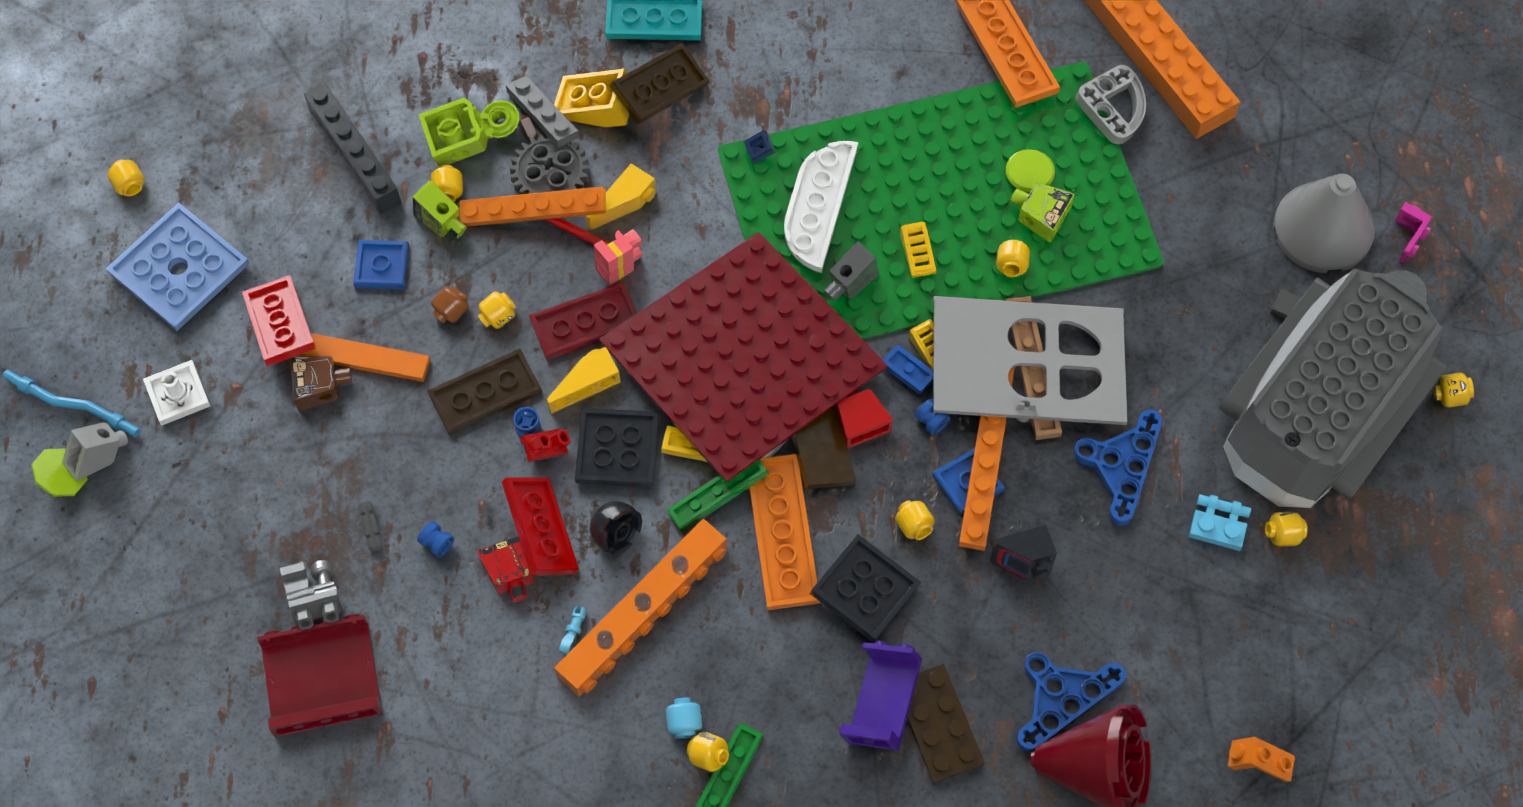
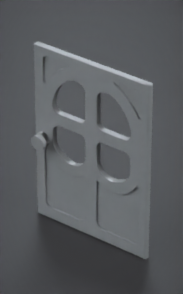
M942 296L933 297V413L1016 418L1021 422H1026L1029 419L1118 425L1127 424L1123 308ZM1021 321L1041 323L1045 328V351L1024 352L1016 350L1008 341V331L1014 324ZM1070 324L1086 331L1098 342L1100 353L1096 356L1061 353L1059 350L1058 326ZM1016 366L1042 367L1046 373V395L1042 398L1019 395L1009 383V371ZM1064 368L1093 370L1100 375L1101 384L1095 391L1085 397L1067 400L1060 395L1059 371Z

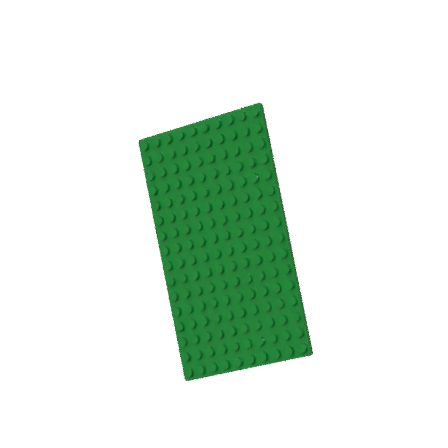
M1086 62L1050 69L1060 86L1059 93L1017 108L1014 107L1001 82L997 81L771 133L769 137L776 153L756 164L750 159L744 144L745 140L718 147V155L744 241L759 232L863 340L914 328L929 319L934 323V296L1003 301L1031 296V299L1158 269L1164 264V259L1120 145L1111 143L1076 102L1075 96L1080 87L1094 79ZM1097 111L1099 116L1108 118V114L1105 111ZM833 142H858L857 153L822 273L804 266L789 250L784 234L787 209L800 167L812 152L828 147V144ZM1032 149L1046 154L1055 167V176L1049 186L1075 194L1072 207L1052 242L1045 240L1018 220L1021 207L1010 202L1017 188L1007 178L1006 165L1010 157L1021 150ZM925 222L936 273L912 278L901 241L900 230L903 225ZM1008 240L1022 241L1030 249L1029 267L1024 274L1017 277H1008L997 268L998 248L1003 242ZM859 242L876 258L879 276L852 299H848L842 293L835 301H832L824 293V290L832 283L830 270L855 243ZM921 242V243H916V244H911V247H913V246H918V245H923V244H922V242ZM925 252L913 254V257L925 255ZM928 261L916 263L915 267L928 265Z

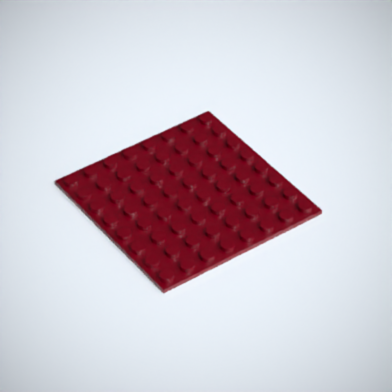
M759 232L599 339L600 343L607 348L609 353L726 483L888 368V365Z

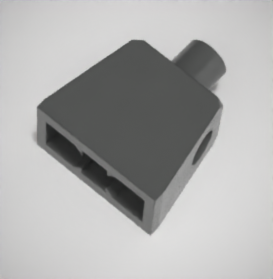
M859 242L855 243L830 270L832 283L824 290V293L832 301H835L842 293L848 299H852L879 276L876 258Z

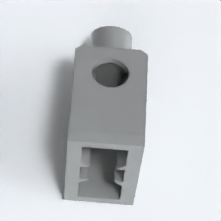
M105 422L71 430L62 463L76 481L111 465L115 460L118 448L127 445V436L122 430L114 432Z

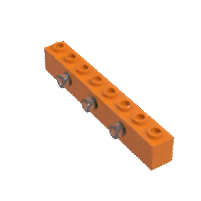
M702 519L554 667L556 677L578 697L584 692L589 693L596 686L597 679L603 673H609L616 665V660L622 654L626 655L632 650L635 645L634 641L640 635L645 636L654 626L653 622L659 616L664 617L671 610V604L677 598H683L689 592L690 585L696 579L701 580L707 574L708 567L714 561L718 562L724 557L727 552V538L706 520Z

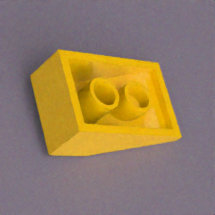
M625 69L563 76L554 105L569 121L605 128L625 126L629 113L609 85L612 81L627 74Z

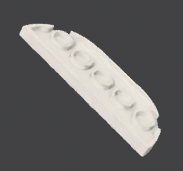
M858 142L829 143L828 147L812 152L800 167L787 209L784 234L789 250L804 266L822 273L857 153Z

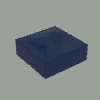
M762 130L744 141L750 159L754 164L776 153L766 130Z

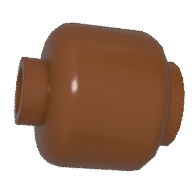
M454 285L451 288L444 286L431 300V306L435 309L432 314L442 323L446 320L456 323L468 309L469 305L466 301L469 298Z

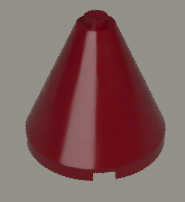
M1134 704L1119 705L1038 745L1035 751L1031 753V765L1037 773L1101 807H1137L1138 804L1146 805L1151 779L1150 740H1143L1140 727H1147L1143 712Z

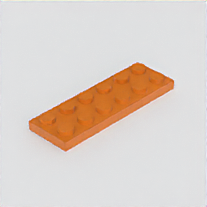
M955 0L957 8L1015 108L1059 93L1060 86L1009 0Z
M797 455L761 458L759 460L769 475L751 486L749 490L767 610L820 604V601L809 594L817 583V576Z

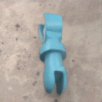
M576 606L572 612L571 623L566 626L565 632L567 634L562 639L559 651H563V656H566L576 646L577 637L581 635L582 629L580 627L587 613L585 607H582L580 611V607Z

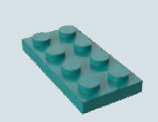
M607 0L606 39L701 41L703 0Z

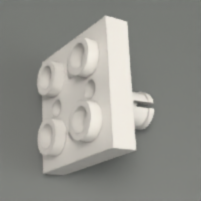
M192 360L143 379L161 426L210 407Z

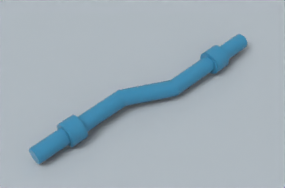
M8 369L3 373V379L16 385L17 389L25 394H32L52 406L86 410L106 421L111 428L117 431L122 430L133 437H137L140 434V428L127 422L124 416L116 412L111 413L89 400L55 396L37 386L34 380L26 376L21 377Z

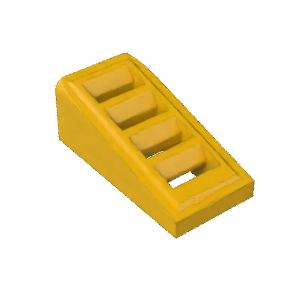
M925 222L901 226L900 237L911 277L935 274L936 266ZM921 242H922V244H923V245H918V246H913V247H911V244H916V243H921ZM925 252V255L913 257V254ZM928 261V265L915 267L916 263Z
M929 319L910 330L909 340L928 367L933 370V356L931 357L930 355L933 353V344L925 347V344L933 341L934 323Z

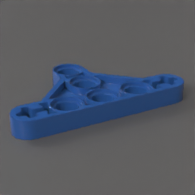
M1155 410L1143 411L1134 429L1105 442L1083 438L1077 441L1074 447L1073 455L1076 461L1093 467L1113 501L1109 510V518L1115 525H1127L1134 515L1162 425V417ZM1148 418L1153 419L1149 433L1144 432ZM1140 439L1146 440L1150 448L1140 450L1136 446V441ZM1081 446H1088L1092 449L1093 454L1085 457L1079 453L1078 449ZM1106 454H1113L1117 457L1118 462L1110 465L1104 461L1103 457ZM1131 462H1138L1142 465L1143 470L1139 473L1132 472L1129 469V464ZM1130 484L1135 488L1136 493L1134 495H1126L1122 492L1121 487ZM1122 502L1127 503L1124 516L1119 517L1117 511L1120 510Z
M1033 652L1029 654L1024 664V671L1035 684L1032 720L1019 730L1016 739L1018 747L1024 752L1032 753L1038 745L1054 738L1118 690L1125 681V669L1118 663H1109L1097 672L1055 667L1043 653ZM1034 659L1040 660L1044 664V669L1040 672H1034L1029 667L1030 661ZM1108 671H1110L1112 674L1115 672L1119 674L1117 677V681L1115 679H1111L1109 682L1106 683V686H1104V684L1102 683L1107 679L1109 675ZM1050 680L1058 681L1061 684V691L1058 693L1050 692L1046 686L1047 682ZM1089 685L1096 686L1100 691V695L1097 698H1090L1086 695L1085 688ZM1067 701H1073L1079 706V711L1075 714L1067 713L1064 709V704ZM1054 717L1058 722V727L1054 730L1045 728L1043 719ZM1038 727L1040 733L1035 737L1034 744L1031 742L1024 743V734L1031 736Z

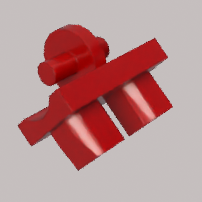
M560 428L520 437L521 443L526 448L525 452L528 462L565 455L568 453L566 446L571 443L567 430H560Z

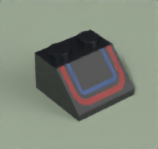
M1043 525L995 539L991 561L993 564L1026 580L1030 578L1039 580L1051 573L1057 552L1047 526Z

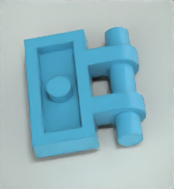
M1199 494L1197 504L1205 506L1206 511L1195 510L1189 537L1240 551L1247 524L1239 522L1237 519L1238 516L1249 518L1251 508L1242 506L1241 502L1233 501L1231 503L1219 500L1218 496L1210 494L1208 497ZM1215 509L1230 513L1229 518L1214 515Z

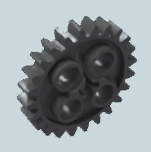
M539 134L538 141L531 137L530 145L521 143L523 151L516 149V157L511 158L512 166H509L510 174H512L510 175L511 182L514 183V189L519 191L520 195L584 188V183L589 181L587 175L590 174L588 157H585V150L579 148L578 142L572 144L571 141L558 148L549 137L544 139L543 135ZM563 161H569V162L566 163V164H562V163H561V162H563ZM533 176H538L536 179H530Z

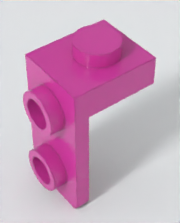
M1407 202L1401 208L1395 222L1415 232V235L1398 261L1402 264L1407 257L1412 259L1420 247L1416 243L1419 239L1424 241L1431 230L1428 224L1432 216L1423 212L1419 207L1410 205Z

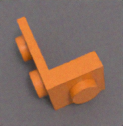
M1250 737L1232 740L1228 767L1234 770L1255 767L1280 780L1289 782L1292 779L1295 757L1261 739Z

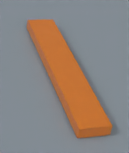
M313 333L311 335L316 349L297 355L330 356L337 366L424 382L430 363L428 355Z

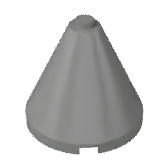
M1347 174L1333 175L1294 188L1280 202L1273 222V228H1275L1278 237L1277 243L1283 253L1297 265L1319 273H1327L1328 270L1341 269L1342 272L1357 265L1368 253L1375 235L1372 213L1356 182Z

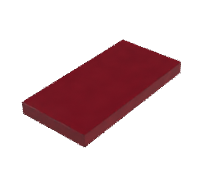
M620 282L529 315V319L546 361L600 342L599 339L627 321L637 312L624 282Z

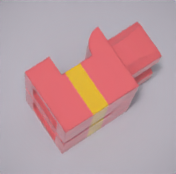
M618 230L615 234L616 240L608 245L602 240L594 244L595 269L609 286L634 271V262L642 257V252L638 247L642 244V240L634 230L629 231L625 235H622Z

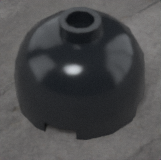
M611 501L605 503L594 512L590 522L589 530L593 542L601 550L612 555L625 552L633 545L629 541L634 537L635 532L640 533L642 516L640 512L625 502Z

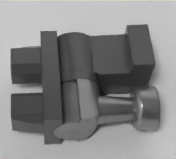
M320 560L312 564V577L318 581V585L310 586L303 562L280 568L289 608L295 625L298 624L300 630L312 628L314 619L323 617L324 621L328 623L339 620V613L343 612L336 585L334 581H330L333 569L329 561Z

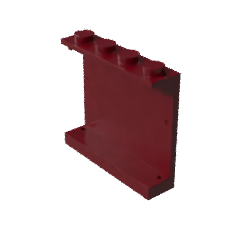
M351 614L342 620L331 623L322 620L317 625H313L312 628L300 630L297 625L288 631H269L264 636L257 637V641L262 648L271 718L268 719V725L274 737L383 714L369 624L365 615Z

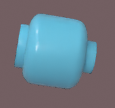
M690 698L674 699V704L666 708L667 729L670 734L675 735V739L693 738L702 729L701 707L699 704L691 702Z

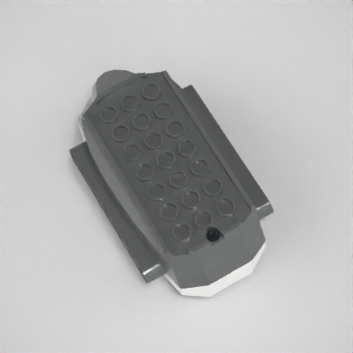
M1353 268L1351 272L1343 276L1332 286L1320 278H1316L1218 408L1236 421L1223 447L1233 473L1237 478L1278 507L1311 508L1331 488L1349 500L1353 497L1448 366L1433 356L1443 327L1437 322L1428 302V291L1424 282L1416 274L1398 270L1389 273H1373Z

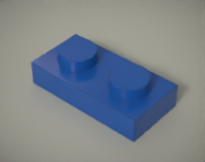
M898 344L883 359L888 365L886 370L920 396L933 382V370Z

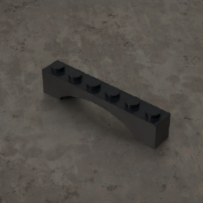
M324 82L304 93L310 112L338 146L379 214L402 203L396 185L327 84Z

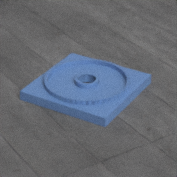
M178 202L106 268V271L174 330L178 331L250 263L244 255ZM185 263L188 265L187 270L183 274H171V269L175 264Z

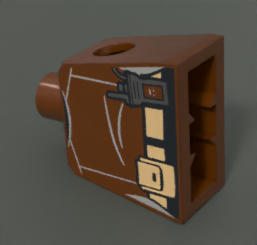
M295 356L291 358L293 397L298 411L337 400L339 398L338 385L352 383L350 368L336 370L334 360L330 356Z

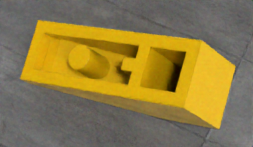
M630 164L606 192V213L586 215L587 228L593 230L642 208L656 194L655 178L635 165Z
M606 347L600 350L594 349L582 357L547 398L551 414L621 383L619 370Z

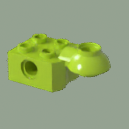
M461 98L418 114L432 157L439 167L484 152L488 139L509 136L515 131L519 123L517 108L512 103L503 100L490 103L482 113H479L477 108L466 98ZM505 118L502 124H496L498 120Z

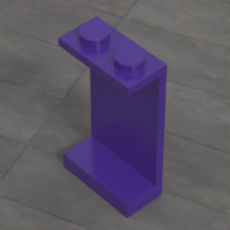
M875 641L874 644L863 643L862 648L870 656L852 724L842 723L839 734L849 744L899 751L922 658L914 650V647L907 644L890 646L881 641Z

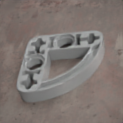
M1125 65L1116 66L1080 87L1075 96L1076 102L1105 137L1114 144H1123L1134 135L1143 121L1146 111V97L1143 86L1134 71ZM1099 84H1107L1110 87V90H1103ZM1125 89L1128 90L1133 105L1132 118L1129 124L1107 100ZM1097 111H1105L1108 114V118L1099 116Z

